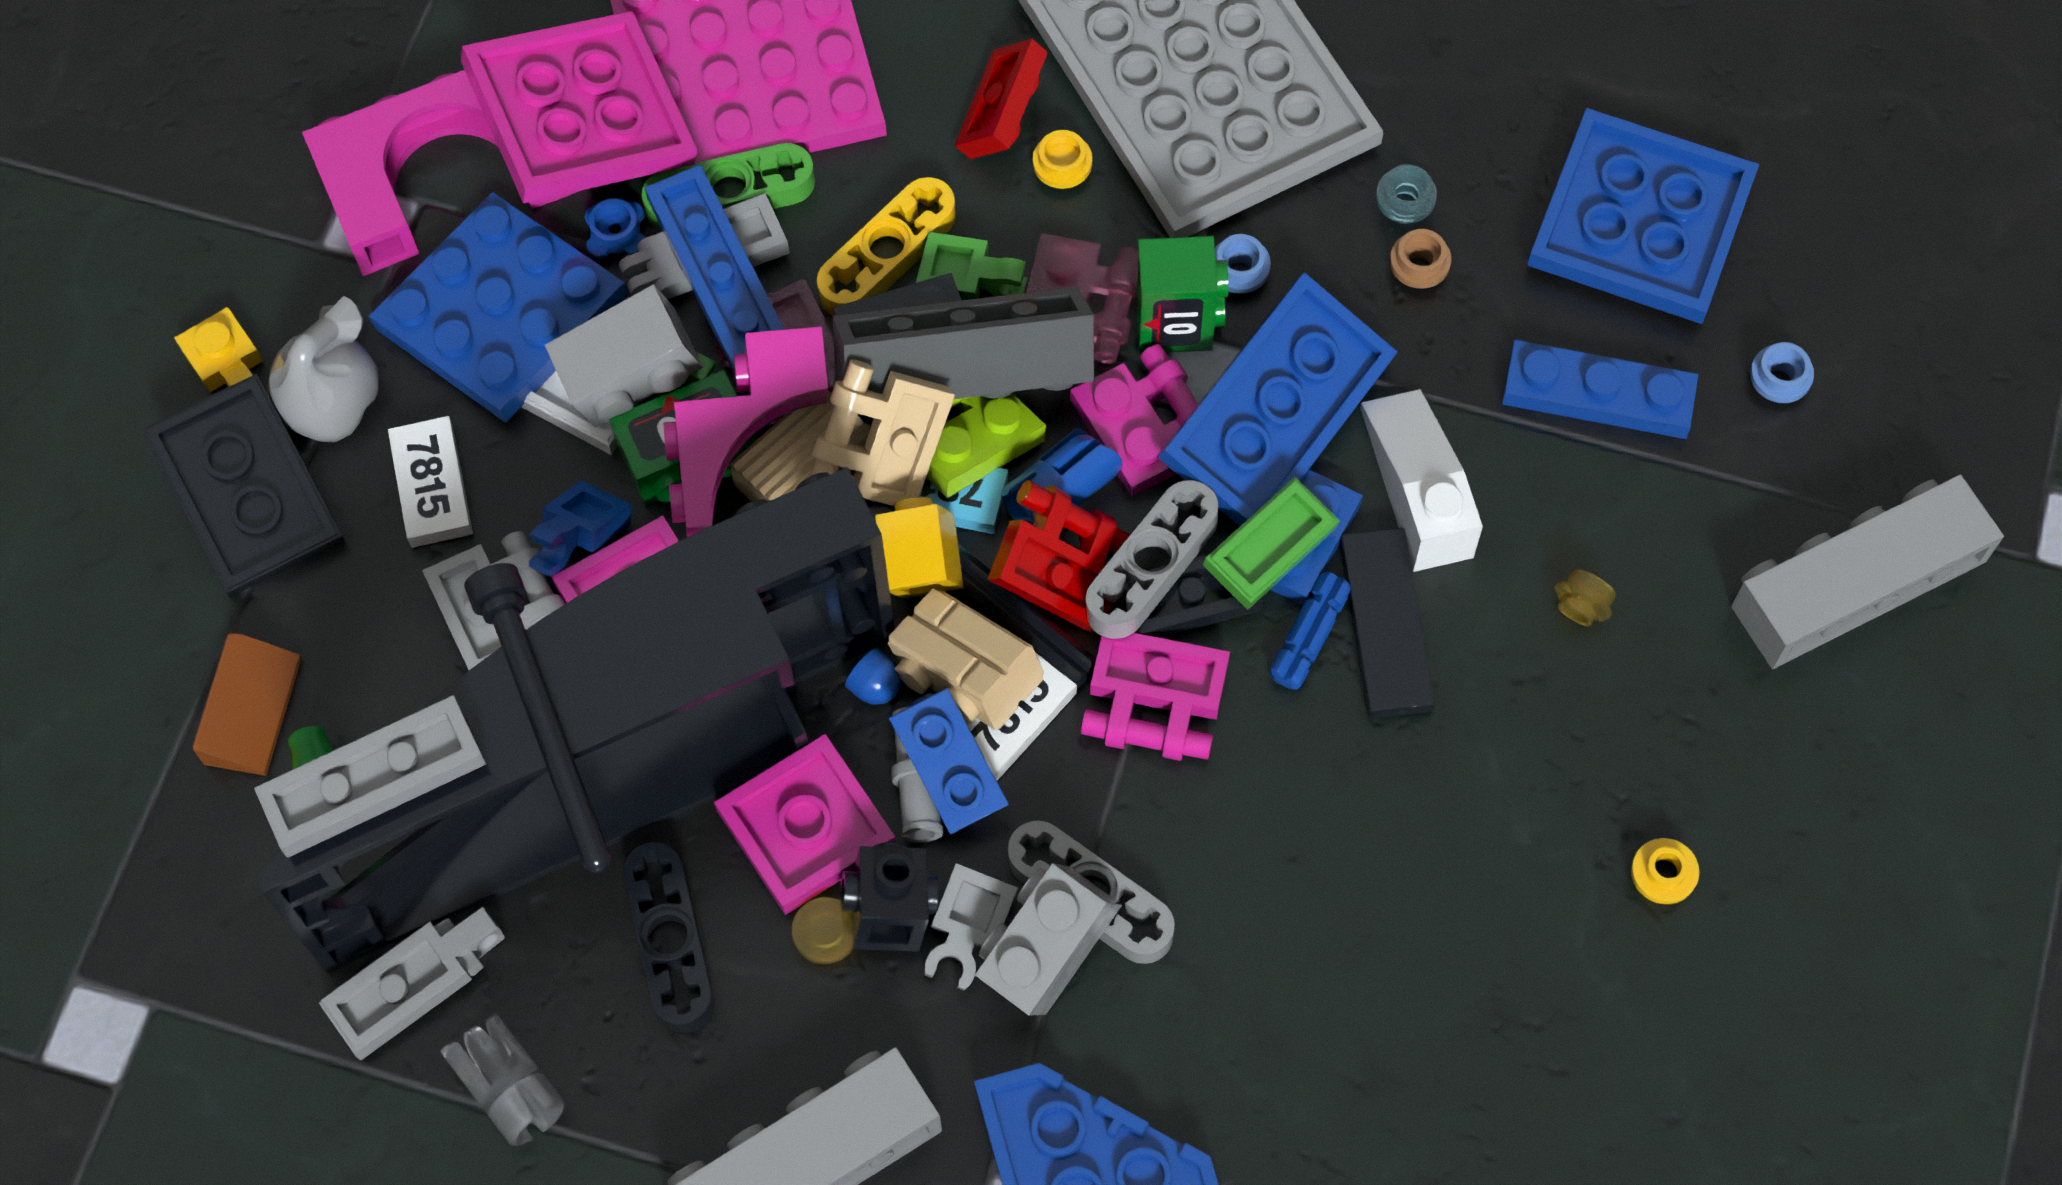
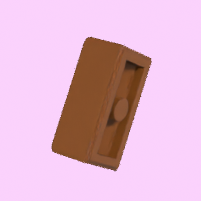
M228 633L193 745L194 752L204 765L267 776L302 660L300 654L243 634Z

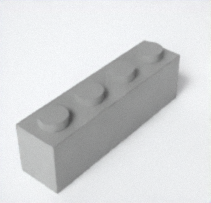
M1961 474L1940 485L1934 479L1928 480L1908 492L1902 499L1903 503L1887 511H1884L1882 506L1871 508L1855 518L1850 523L1849 530L1833 538L1828 533L1819 534L1802 544L1796 550L1795 557L1778 565L1773 559L1764 561L1753 567L1741 578L1743 584L1731 608L1772 670L1988 561L2004 535Z
M896 1047L884 1055H881L877 1050L872 1051L847 1067L844 1072L847 1078L824 1092L821 1087H815L802 1093L786 1107L788 1115L767 1128H764L761 1123L746 1128L728 1142L727 1148L729 1151L707 1165L700 1160L683 1167L670 1177L667 1184L858 1185L942 1132L940 1115Z

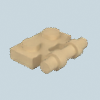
M852 359L849 362L843 381H836L831 394L830 402L834 404V408L825 433L817 435L812 450V455L816 457V461L810 476L821 472L833 474L839 471L840 467H848V469L855 470L853 478L865 499L894 506L896 502L901 500L919 498L955 394L949 386L890 371L883 394L869 391L868 386L874 367L868 363ZM858 414L874 418L864 447L849 442Z

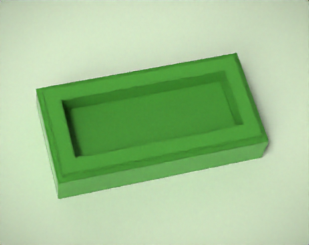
M1294 477L1205 558L1203 566L1248 610L1337 528L1340 520Z

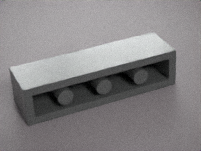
M1079 287L832 316L836 381H843L850 360H859L874 367L868 390L883 394L890 371L949 386L955 394L954 399L975 396L1003 398L1009 396L1014 391L1038 388L1059 391L1068 389L1073 384L1094 381V315Z

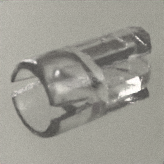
M496 1013L486 1021L489 1035L481 1027L477 1026L464 1033V1044L470 1057L456 1041H452L444 1046L440 1052L510 1145H522L533 1140L526 1129V1126L531 1121L540 1131L545 1132L561 1116L565 1104L561 1096Z

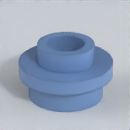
M1235 234L1227 237L1215 247V260H1227L1228 292L1237 294L1249 293L1260 288L1268 279L1271 266L1270 256L1266 248L1256 238L1246 234ZM1234 263H1244L1250 269L1236 271L1231 269L1230 266Z
M1780 342L1765 347L1756 355L1750 368V378L1756 391L1764 398L1777 403H1791L1801 399L1809 391L1814 379V368L1808 354L1801 347L1788 342ZM1776 370L1783 371L1789 376L1791 381L1778 379L1771 372Z

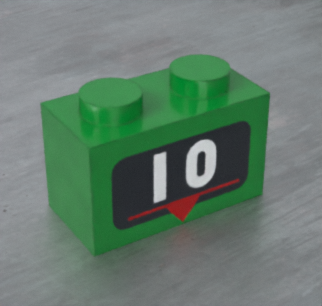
M1214 236L1138 239L1136 310L1139 354L1157 344L1162 346L1165 353L1213 351L1215 327H1225V297H1228L1227 260H1215Z
M724 370L609 419L617 447L645 506L657 501L670 502L669 485L682 484L680 460L667 461L663 423L676 421L674 402L737 397ZM755 435L740 448L732 461L756 441ZM730 465L725 471L723 478L732 476Z

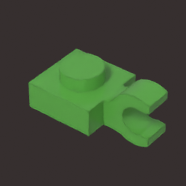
M929 232L916 283L952 273L961 300L979 299L981 289L990 292L994 296L1026 293L1028 277H1023L1026 268L1025 261L1016 258L989 257L988 240Z

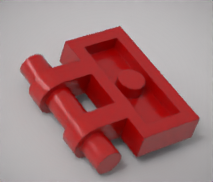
M1027 480L1022 484L1017 493V502L1033 511L1034 524L1032 525L1024 520L1009 522L988 580L1088 632H1095L1087 620V590L1107 565L1104 562L1108 551L1115 554L1131 534L1118 528L1116 520L1099 510L1090 513L1071 503L1070 494L1052 485L1044 488L1031 480ZM1063 527L1079 535V542L1081 543L1079 549L1059 539ZM1105 599L1104 613L1109 614L1113 603Z

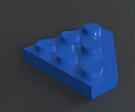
M1041 1063L974 1081L975 1091L1002 1185H1219L1211 1157L1186 1142L1184 1145L1150 1127L1149 1122L1101 1096L1099 1098L1064 1080L1063 1075Z

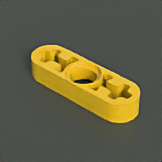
M932 177L919 178L908 184L820 268L817 276V286L823 308L834 316L833 307L886 292L923 256L929 232L947 234L953 227L956 212L952 189L942 180ZM935 202L938 203L939 213L935 214L927 210L918 217L917 205L919 203L927 207ZM913 223L915 224V235L910 229ZM884 236L895 237L904 244L901 253L889 259L875 256L870 251V247L875 240ZM858 259L861 260L863 266L865 267L861 272L859 270ZM855 279L857 291L851 293L849 290L843 289L838 294L835 293V282L839 280L847 285Z

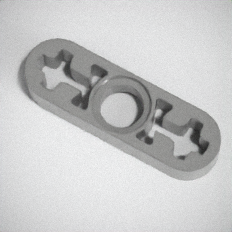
M1190 480L1172 485L1098 574L1086 593L1087 620L1096 633L1106 638L1120 639L1133 634L1142 625L1215 533L1218 524V500L1212 489L1201 482ZM1194 505L1200 507V518L1192 515L1188 517L1179 528L1178 540L1172 533L1178 525V507L1185 511L1190 510ZM1158 547L1169 554L1171 561L1164 569L1150 572L1141 569L1135 563L1134 558L1144 548ZM1127 578L1133 585L1126 596L1127 612L1117 608L1110 615L1104 613V599L1108 602H1116L1126 591Z
M1030 821L1014 831L1008 844V859L1011 872L1017 880L1025 885L1037 869L1042 868L1047 872L1050 865L1044 861L1038 860L1032 867L1026 864V850L1024 848L1026 844L1038 848L1043 842L1050 844L1049 858L1053 863L1067 866L1068 860L1073 859L1076 861L1070 866L1073 870L1083 877L1095 876L1105 881L1110 889L1109 896L1120 903L1122 896L1128 898L1129 901L1125 903V914L1141 924L1149 917L1157 921L1155 934L1159 939L1155 941L1146 936L1137 943L1131 939L1133 926L1117 914L1114 924L1107 926L1099 938L1125 958L1136 963H1152L1167 954L1173 943L1175 924L1171 911L1163 902L1051 823Z

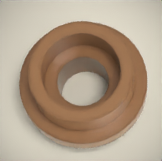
M1428 229L1412 230L1400 237L1392 247L1390 255L1391 270L1400 282L1409 287L1419 289L1433 287L1442 282L1450 270V249L1443 238L1434 231ZM1419 257L1426 259L1430 265L1419 266L1410 260Z

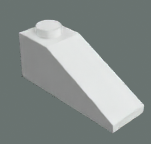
M1421 389L1361 402L1362 416L1399 529L1405 528L1412 571L1416 572L1474 558L1483 526L1464 469Z

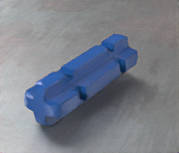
M1323 572L1319 575L1311 590L1310 599H1306L1284 640L1286 643L1283 649L1278 651L1271 665L1270 678L1273 681L1291 690H1297L1302 686L1309 672L1310 662L1315 661L1336 621L1337 613L1341 612L1349 597L1351 588L1347 580L1331 572Z

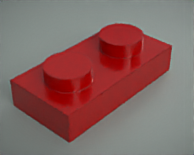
M1031 38L993 50L954 145L969 159L1008 150L1019 136L1021 130L1020 121L1030 97L1038 88L1040 82L1039 74L1048 53L1034 39Z

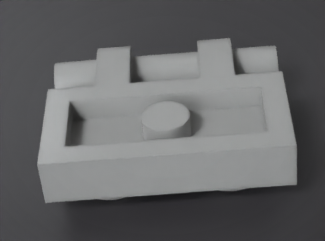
M523 531L510 533L503 538L501 544L508 557L490 564L481 544L422 570L468 670L502 647L494 625L486 623L483 616L475 614L470 604L464 583L473 573L498 563H510L517 567L527 592L526 596L530 604L524 606V610L520 614L525 630L566 604L561 595L553 593L545 574L529 567V560L536 556L540 550L531 547Z

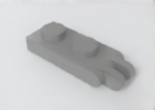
M766 193L724 208L753 267L790 253L788 241ZM664 232L641 240L637 245L639 252L626 256L619 262V268L623 277L630 279L627 286L631 296L653 284L666 299L692 290Z

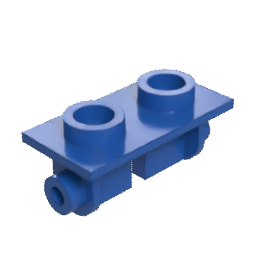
M948 688L934 695L928 693L911 702L909 708L889 717L950 834L1009 805Z

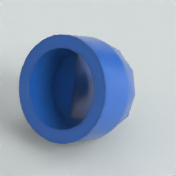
M874 648L851 671L845 682V687L864 702L875 705L887 703L896 697L901 687V679L894 669L897 664L881 649Z

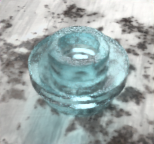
M1410 164L1397 166L1386 173L1379 181L1376 191V202L1381 212L1389 219L1404 224L1416 223L1428 217L1433 211L1437 199L1436 186L1429 174L1422 168ZM1405 193L1413 196L1415 200L1405 201L1396 196Z

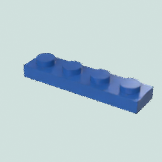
M700 164L644 188L647 200L735 374L734 354L746 353L745 333L785 329Z

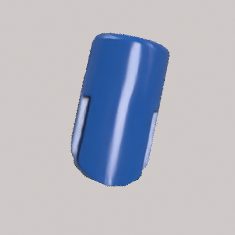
M1075 428L1003 487L1001 492L1002 502L1013 520H1024L1033 525L1035 521L1033 511L1017 502V493L1025 481L1031 480L1044 488L1051 485L1070 494L1071 503L1080 506L1122 469V459L1113 449L1104 446L1099 440L1087 435L1082 429Z

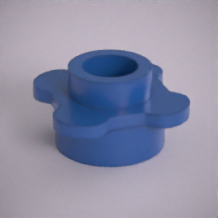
M615 198L606 199L597 205L591 206L585 213V221L589 225L591 238L586 242L588 253L596 259H603L610 253L625 252L627 255H632L639 252L637 245L641 240L645 239L640 233V222L645 217L642 206L636 202H626ZM612 228H621L620 232L617 234H613L610 232Z

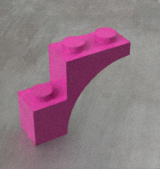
M822 327L745 333L746 353L734 354L737 392L749 391L750 395L674 402L676 421L663 423L667 461L680 460L682 484L669 485L672 521L673 523L686 522L687 537L713 526L714 504L723 475L740 448L755 433L775 419L792 411L827 403L828 382Z

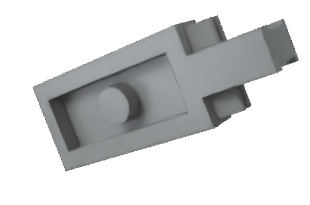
M483 907L456 926L453 925L449 918L435 926L429 922L328 994L319 1004L354 1055L361 1061L472 980L471 977L475 976L484 967L479 958L501 942L505 936Z

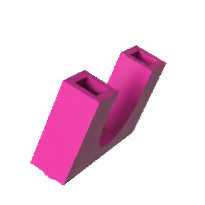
M465 70L440 75L428 84L399 95L385 96L371 106L345 116L328 118L318 126L302 132L363 276L419 254L396 198L398 174L404 162L415 150L431 140L455 134L477 136L498 147ZM576 192L554 196L537 201H532L528 203L531 210H533L548 203H551L553 201L574 194Z

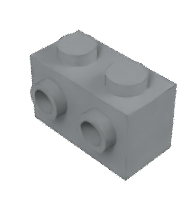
M654 284L545 344L572 406L594 427L602 423H610V418L632 410L633 406L657 393L669 392L680 387L689 375L703 368L675 308Z
M1054 863L1051 864L1047 872L1042 868L1037 869L1027 880L1017 898V901L1023 905L1008 927L1001 923L986 939L979 952V957L985 961L975 974L976 977L1027 1015H1046L1122 906V904L1071 867Z

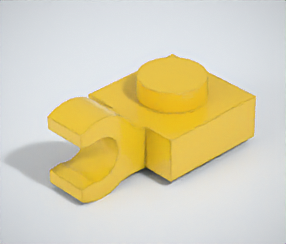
M228 307L174 337L209 393L225 383L230 387L252 376L249 369L263 362L257 349Z

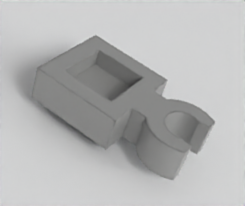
M956 863L931 925V928L948 934V937L944 944L935 947L928 955L924 966V975L932 978L937 970L939 961L947 957L955 958L962 966V976L958 981L957 988L963 991L966 990L972 983L976 973L975 960L971 954L974 945L982 947L993 930L1001 923L1004 924L1018 888Z

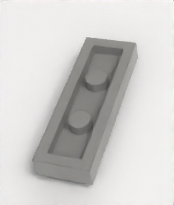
M454 695L267 781L254 789L278 845L288 858L486 765V762Z

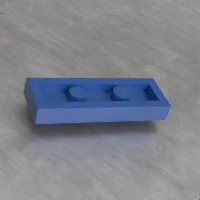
M1514 340L1502 405L1686 439L1691 428L1699 374Z

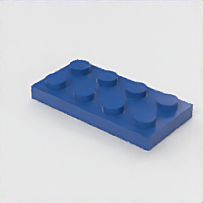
M1304 272L1289 287L1157 455V458L1183 480L1201 482L1212 489L1218 500V509L1240 527L1294 477L1299 481L1303 478L1398 351Z

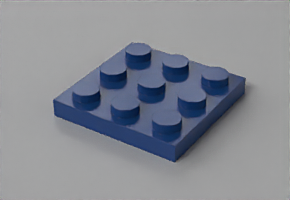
M1586 108L1532 248L1527 266L1703 324L1759 164Z
M492 192L368 317L378 332L506 423L525 404V397L531 391L535 393L556 371L545 344L621 303L629 294L622 280Z

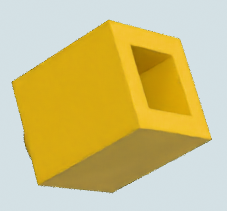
M919 497L896 502L894 504V512L875 515L876 524L882 534L891 594L906 599L927 595L932 588H939L944 592L964 588L955 518L952 512L938 504H933L931 498Z

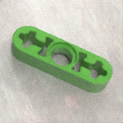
M792 143L777 144L698 162L691 166L655 173L643 186L642 200L649 222L657 229L662 230L647 200L644 187L701 164L712 188L717 181L725 177H737L746 184L742 193L736 197L722 198L717 196L723 209L765 193L772 208L776 209L802 202L812 193L815 186L813 162L810 154L803 147ZM791 167L795 179L784 182L780 169ZM756 172H761L763 189L757 190L754 177Z

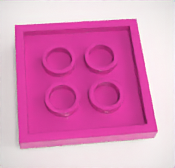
M633 11L462 46L461 63L523 204L695 165L698 149Z

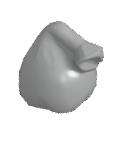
M345 296L335 305L323 306L318 320L303 333L291 338L278 351L270 369L268 396L283 425L287 429L320 442H337L351 435L360 424L365 409L375 400L379 392V368L366 349L356 340L362 329L364 319L359 307Z

